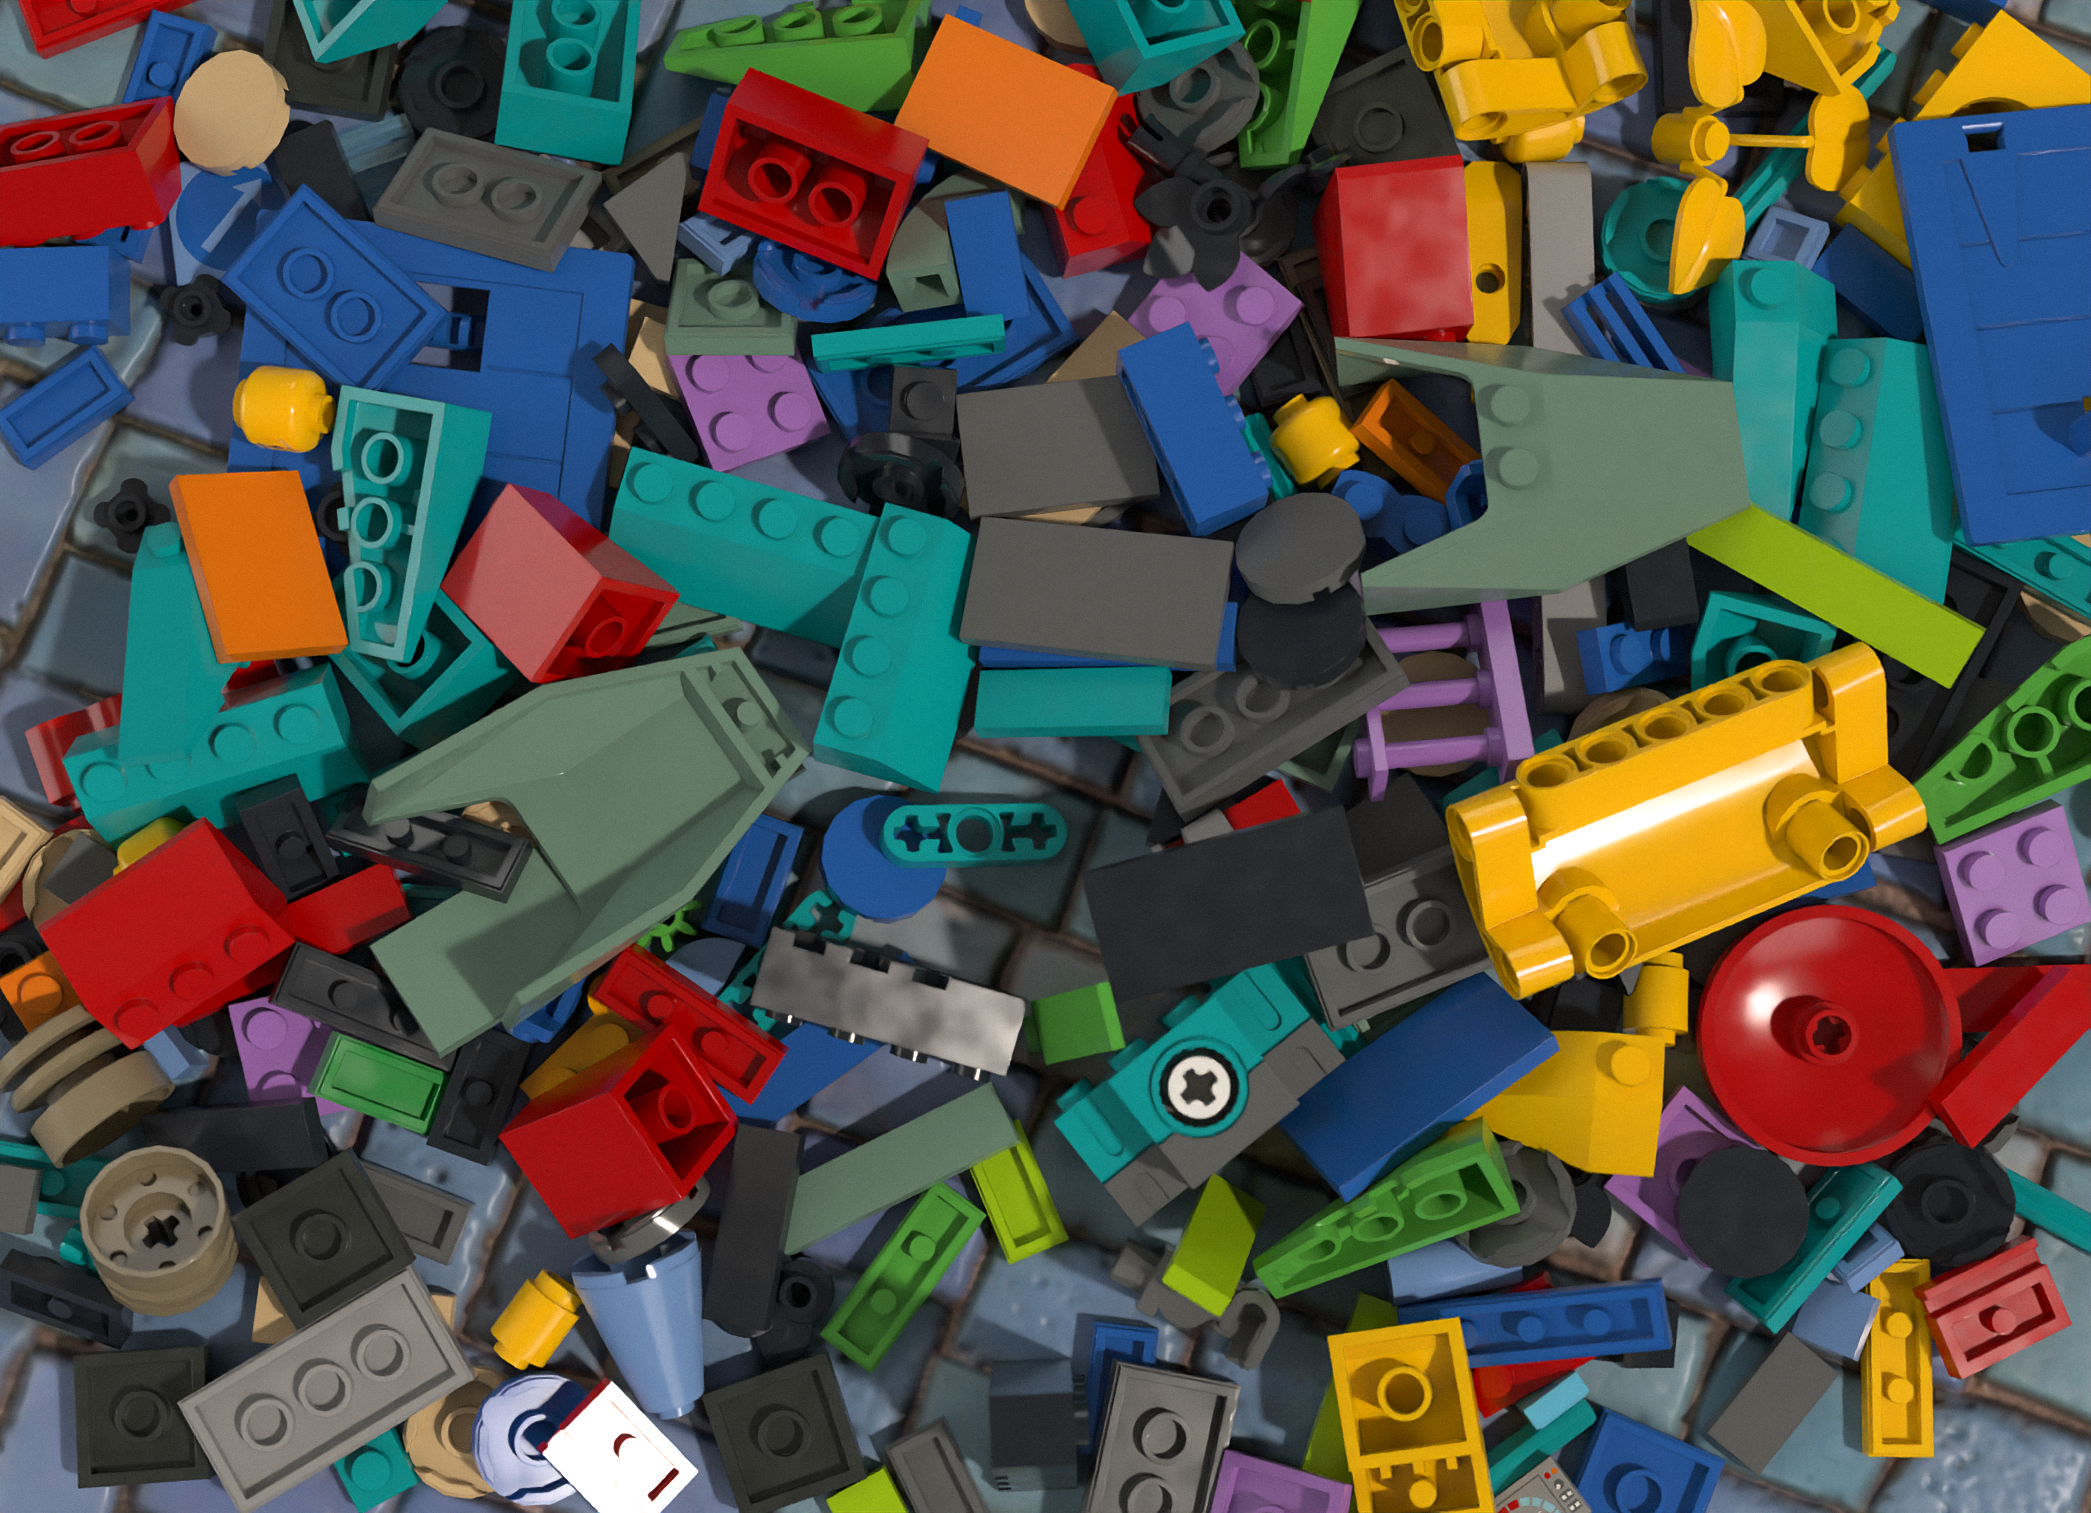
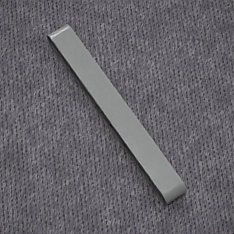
M1587 161L1524 162L1520 169L1522 187L1521 302L1523 346L1591 357L1560 311L1595 287L1590 166ZM1589 305L1585 309L1596 324V313ZM1605 574L1560 594L1531 597L1534 701L1537 714L1540 716L1580 715L1593 700L1607 694L1587 695L1576 631L1607 625Z

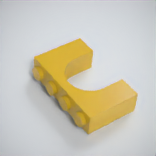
M2000 9L1984 27L1974 21L1949 51L1958 60L1946 75L1939 69H1936L1918 90L1912 100L1921 107L1909 122L2091 104V76ZM1899 116L1875 146V148L1883 153V156L1870 170L1861 164L1844 188L1837 194L1846 203L1832 220L1842 228L1849 222L1913 273L1887 138L1888 131L1895 124L1907 122Z

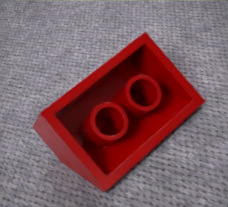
M1080 63L1065 65L1068 68L1105 83L1097 66ZM1135 92L1116 98L1063 211L1038 200L1062 280L1145 258L1152 239L1159 227L1147 220L1134 206V201L1142 192L1162 181L1160 172L1133 149L1130 150L1126 147L1128 140L1137 128L1143 126L1142 118L1137 110Z
M749 67L727 101L698 210L877 281L913 192L930 139Z
M172 96L0 125V247L12 245L13 248H33L50 238L70 235L73 240H86L110 228L129 226L132 230L140 231L161 224L167 218L169 211L182 192L179 147L173 129L175 104Z
M205 816L39 925L41 937L88 1013L131 1050L296 942L285 894Z

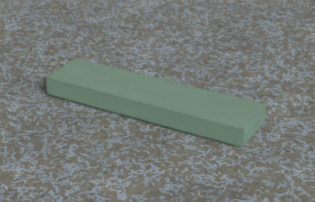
M993 1082L986 1083L799 1176L784 1253L793 1256L1022 1143L996 1085Z

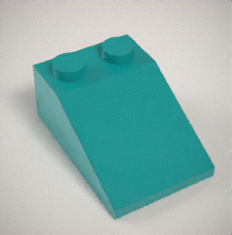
M513 0L494 144L621 166L632 109L641 0Z
M350 563L331 582L349 645L340 654H329L328 656L399 738L422 751L428 750L476 723L523 674L440 587L411 663L398 662L350 651L343 574L350 566Z

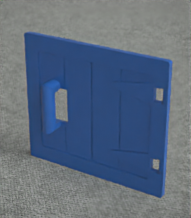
M2091 104L1897 123L1888 131L1887 138L1965 543L1969 547H1980L2091 534V410L2085 413L2083 404L2084 398H2091ZM1997 132L1998 150L1969 153L1965 135Z
M259 210L254 239L279 212L278 210ZM347 219L415 282L490 291L487 316L450 312L452 314L451 317L424 346L482 354L480 373L408 364L385 391L386 393L443 402L493 413L482 478L442 581L454 565L458 553L466 547L487 516L492 502L501 495L508 483L550 493L603 533L618 410L600 390L599 386L607 380V377L592 358L610 343L623 356L625 354L636 265L635 259L625 253L568 247L554 272L551 273L375 225V222ZM247 304L237 386L260 366L275 365L307 369L315 372L323 379L328 389V395L334 398L336 408L338 409L341 388ZM233 416L227 473L298 470L311 514L317 512L321 501L329 495L330 487L337 482H342L341 472L333 471L331 445L334 427L328 434H324L321 442L314 449L295 453L255 446L248 441L243 430L237 426ZM318 537L330 581L332 582L350 563V557L341 554L338 544L329 538Z

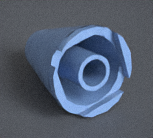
M680 1228L669 1238L647 1252L625 1262L608 1265L600 1262L593 1250L575 1260L571 1265L572 1284L640 1409L646 1413H656L657 1418L661 1420L677 1418L692 1411L695 1407L694 1401L704 1393L701 1246L697 1242L695 1231L689 1228Z

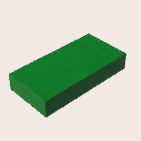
M332 1030L306 1092L429 1137L452 1075Z

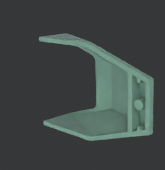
M1334 337L1339 386L1434 374L1456 376L1469 382L1475 397L1488 508L1480 519L1361 573L1363 604L1367 616L1560 594L1741 513L1750 507L1732 382L1531 346Z
M738 646L541 685L372 780L362 817L368 826L490 801H501L508 804L520 819L578 904L581 911V919L531 983L514 994L501 1019V1022L509 1031L688 905L812 750Z

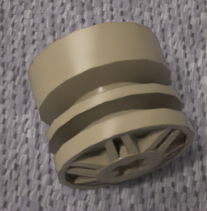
M83 1003L50 1018L36 1027L0 1060V1091L2 1093L15 1091L9 1103L18 1114L30 1112L48 1104L50 1105L35 1121L30 1132L58 1169L84 1160L122 1137L141 1123V1115L153 1109H158L175 1089L171 1080L148 1050L135 1052L117 1060V1057L127 1046L90 1015Z
M160 1145L129 1151L106 1165L88 1186L79 1213L82 1238L90 1256L94 1260V1265L98 1270L101 1280L113 1298L138 1314L159 1317L190 1312L215 1297L232 1275L239 1252L236 1227L231 1220L232 1213L228 1207L223 1185L206 1161L186 1149ZM163 1239L169 1244H175L168 1248L166 1245L162 1243H156Z

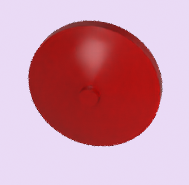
M1832 904L1800 906L1778 912L1754 924L1739 935L1717 960L1706 980L1697 1008L1695 1037L1698 1061L1702 1076L1717 1106L1727 1119L1753 1142L1788 1159L1811 1165L1848 1166L1861 1164L1888 1155L1906 1145L1920 1134L1937 1115L1926 1097L1949 1075L1961 1060L1962 1023L1960 1009L1950 980L1939 961L1914 934L1900 924L1875 912L1857 907Z

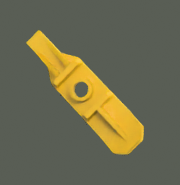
M1473 161L1464 168L1474 325L1465 337L1467 343L1507 345L1520 323L1521 175L1506 162ZM1484 272L1491 273L1498 279L1499 287L1495 292L1484 293L1478 289L1476 277ZM1471 386L1470 403H1475L1474 391Z

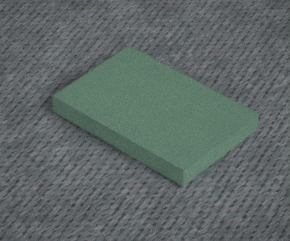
M537 846L533 849L506 904L463 890L370 945V949L441 1059L501 1022L514 994L531 983L580 922L581 911L570 892Z

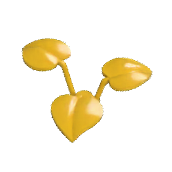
M1690 0L1692 28L1688 57L1689 77L1693 93L1703 105L1685 107L1682 114L1667 113L1659 118L1653 129L1651 144L1656 159L1663 164L1680 165V174L1697 177L1684 192L1676 216L1669 270L1668 293L1684 294L1717 282L1718 275L1732 260H1738L1741 255L1745 238V214L1742 204L1734 197L1725 196L1728 189L1725 179L1703 167L1710 166L1715 161L1723 158L1729 146L1809 148L1805 164V175L1807 181L1812 186L1822 191L1842 190L1860 165L1866 166L1870 153V135L1868 133L1870 115L1863 95L1853 85H1849L1843 92L1832 98L1820 93L1815 97L1808 116L1810 136L1729 134L1726 125L1715 116L1710 115L1740 103L1744 98L1743 86L1755 82L1761 76L1765 66L1767 52L1765 27L1757 11L1745 0Z

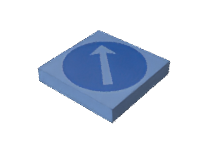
M272 152L264 162L251 170L243 166L238 170L231 171L236 175L224 177L205 171L191 161L180 162L182 192L168 213L177 286L179 288L194 283L196 277L200 274H209L218 279L221 286H225L226 284L220 278L254 240L259 210L270 209L279 211L291 198Z

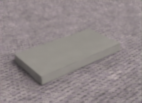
M412 1263L180 1400L177 1404L238 1512L251 1513L476 1378L477 1374L415 1265Z

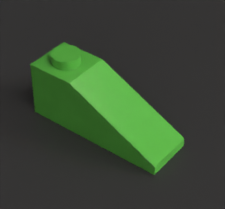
M1109 981L1030 1001L1033 1014L1024 1016L1022 1021L1030 1055L1043 1052L1046 1065L1126 1048Z

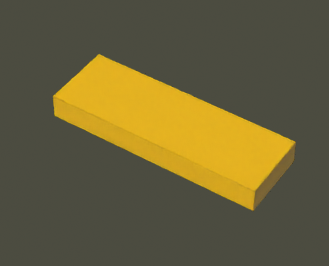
M1901 1257L1859 1290L1881 1300L1860 1354L1862 1454L1868 1457L1934 1458L1932 1335L1924 1319V1316L1927 1314L1920 1299L1915 1298L1912 1291L1913 1288L1930 1280V1259L1922 1258L1920 1260L1918 1258Z

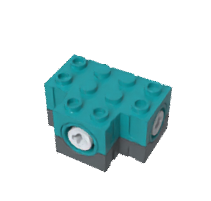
M1270 964L1207 980L1214 989L1199 1001L1193 994L1191 996H1184L1156 1019L1163 1027V1030L1147 1043L1141 1037L1135 1036L1125 1043L1126 1048L1118 1049L1109 1056L1106 1061L1113 1070L1097 1083L1092 1085L1085 1076L1056 1099V1103L1062 1111L1053 1117V1122L1137 1228L1190 1186L1194 1190L1297 1107L1300 1104L1297 1101L1300 1096L1346 1060L1314 1019L1309 1017L1310 1014Z

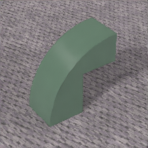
M965 168L933 188L910 211L895 235L886 268V275L903 312L964 303L944 201L946 198L1006 188L1008 186L969 168ZM1008 187L1017 235L1025 234V194Z

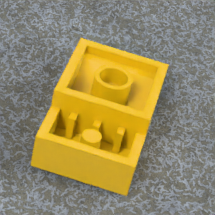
M1460 1317L1327 1336L1349 1471H1352L1358 1513H1497Z

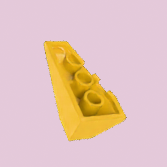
M1745 0L1757 11L1765 27L1767 52L1763 71L1831 98L1843 92L1875 63L1881 50L1877 45L1884 27L1895 21L1901 8L1896 4L1897 0Z
M1550 1031L1555 1035L1560 1051L1463 1119L1471 1120L1483 1116L1492 1132L1508 1138V1140L1521 1142L1524 1146L1547 1154L1546 1149L1556 1155L1559 1160L1564 1161L1565 1164L1586 1173L1653 1178L1663 1103L1665 1037L1607 1032Z

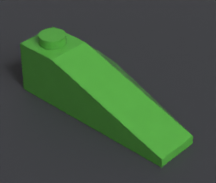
M851 0L852 4L823 11L815 10L813 1L793 5L794 11L785 13L773 22L763 24L759 16L753 14L679 30L663 60L666 70L738 85L748 68L751 67L860 112L880 111L883 115L896 116L899 114L931 46L932 0Z
M1230 0L1246 32L1238 41L1248 50L1259 72V99L1251 119L1237 134L1241 168L1251 171L1288 168L1297 165L1363 0H1312L1311 3L1296 0Z
M2091 634L2064 645L1912 783L1924 803L1927 825L1936 844H1943L2091 778Z
M1483 1116L1471 1120H1461L1347 1203L1341 1197L1337 1198L1252 1260L1255 1273L1274 1298L1279 1299L1521 1212L1500 1146Z

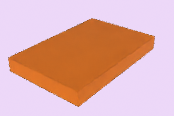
M946 13L893 125L930 139L927 150L1063 211L1119 93L1114 87Z
M299 471L176 475L168 487L218 664L340 654L349 645Z

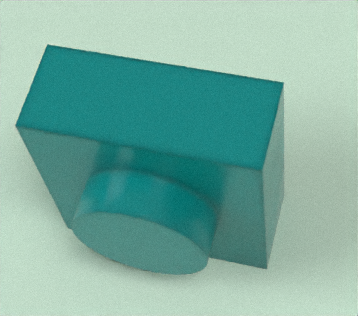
M394 1426L333 1463L358 1513H364L421 1481V1478L414 1470L415 1465L410 1459L409 1452L406 1453L404 1440L397 1426Z

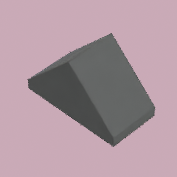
M676 152L603 203L605 215L656 286L669 288L690 154Z

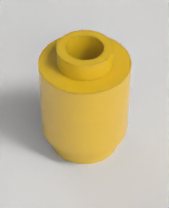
M1668 951L1643 962L1631 996L1628 997L1623 993V1032L1635 1035L1665 1037V1047L1675 1046V1036L1689 1033L1690 972L1683 969L1682 954Z
M543 1268L535 1279L527 1278L490 1329L491 1333L498 1340L493 1347L494 1351L505 1361L523 1371L530 1363L537 1367H544L581 1316L577 1309L582 1301L574 1286L546 1268Z

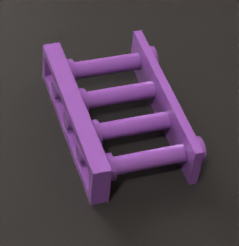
M1357 570L1348 581L1358 591L1363 601L1361 575L1358 574ZM1506 600L1469 604L1470 614L1465 615L1464 621L1376 629L1391 653L1466 647L1468 653L1477 652L1480 670L1474 671L1473 677L1412 682L1409 687L1358 717L1361 738L1353 740L1354 768L1357 778L1368 779L1371 801L1384 800L1389 769L1486 761L1488 767L1497 766L1500 785L1516 779L1518 766L1524 760L1535 755ZM1475 703L1477 709H1487L1490 727L1484 728L1483 735L1384 742L1380 711Z

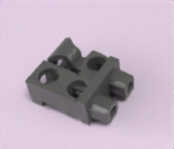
M1128 1236L1110 1269L1111 1274L1109 1278L1137 1293L1135 1309L1153 1318L1159 1308L1167 1321L1181 1328H1195L1202 1324L1230 1340L1223 1352L1225 1359L1247 1371L1257 1368L1280 1324V1313L1271 1297L1262 1289L1240 1288L1237 1286L1231 1302L1220 1317L1215 1316L1162 1281L1176 1248L1175 1246L1165 1241L1162 1249L1157 1253Z

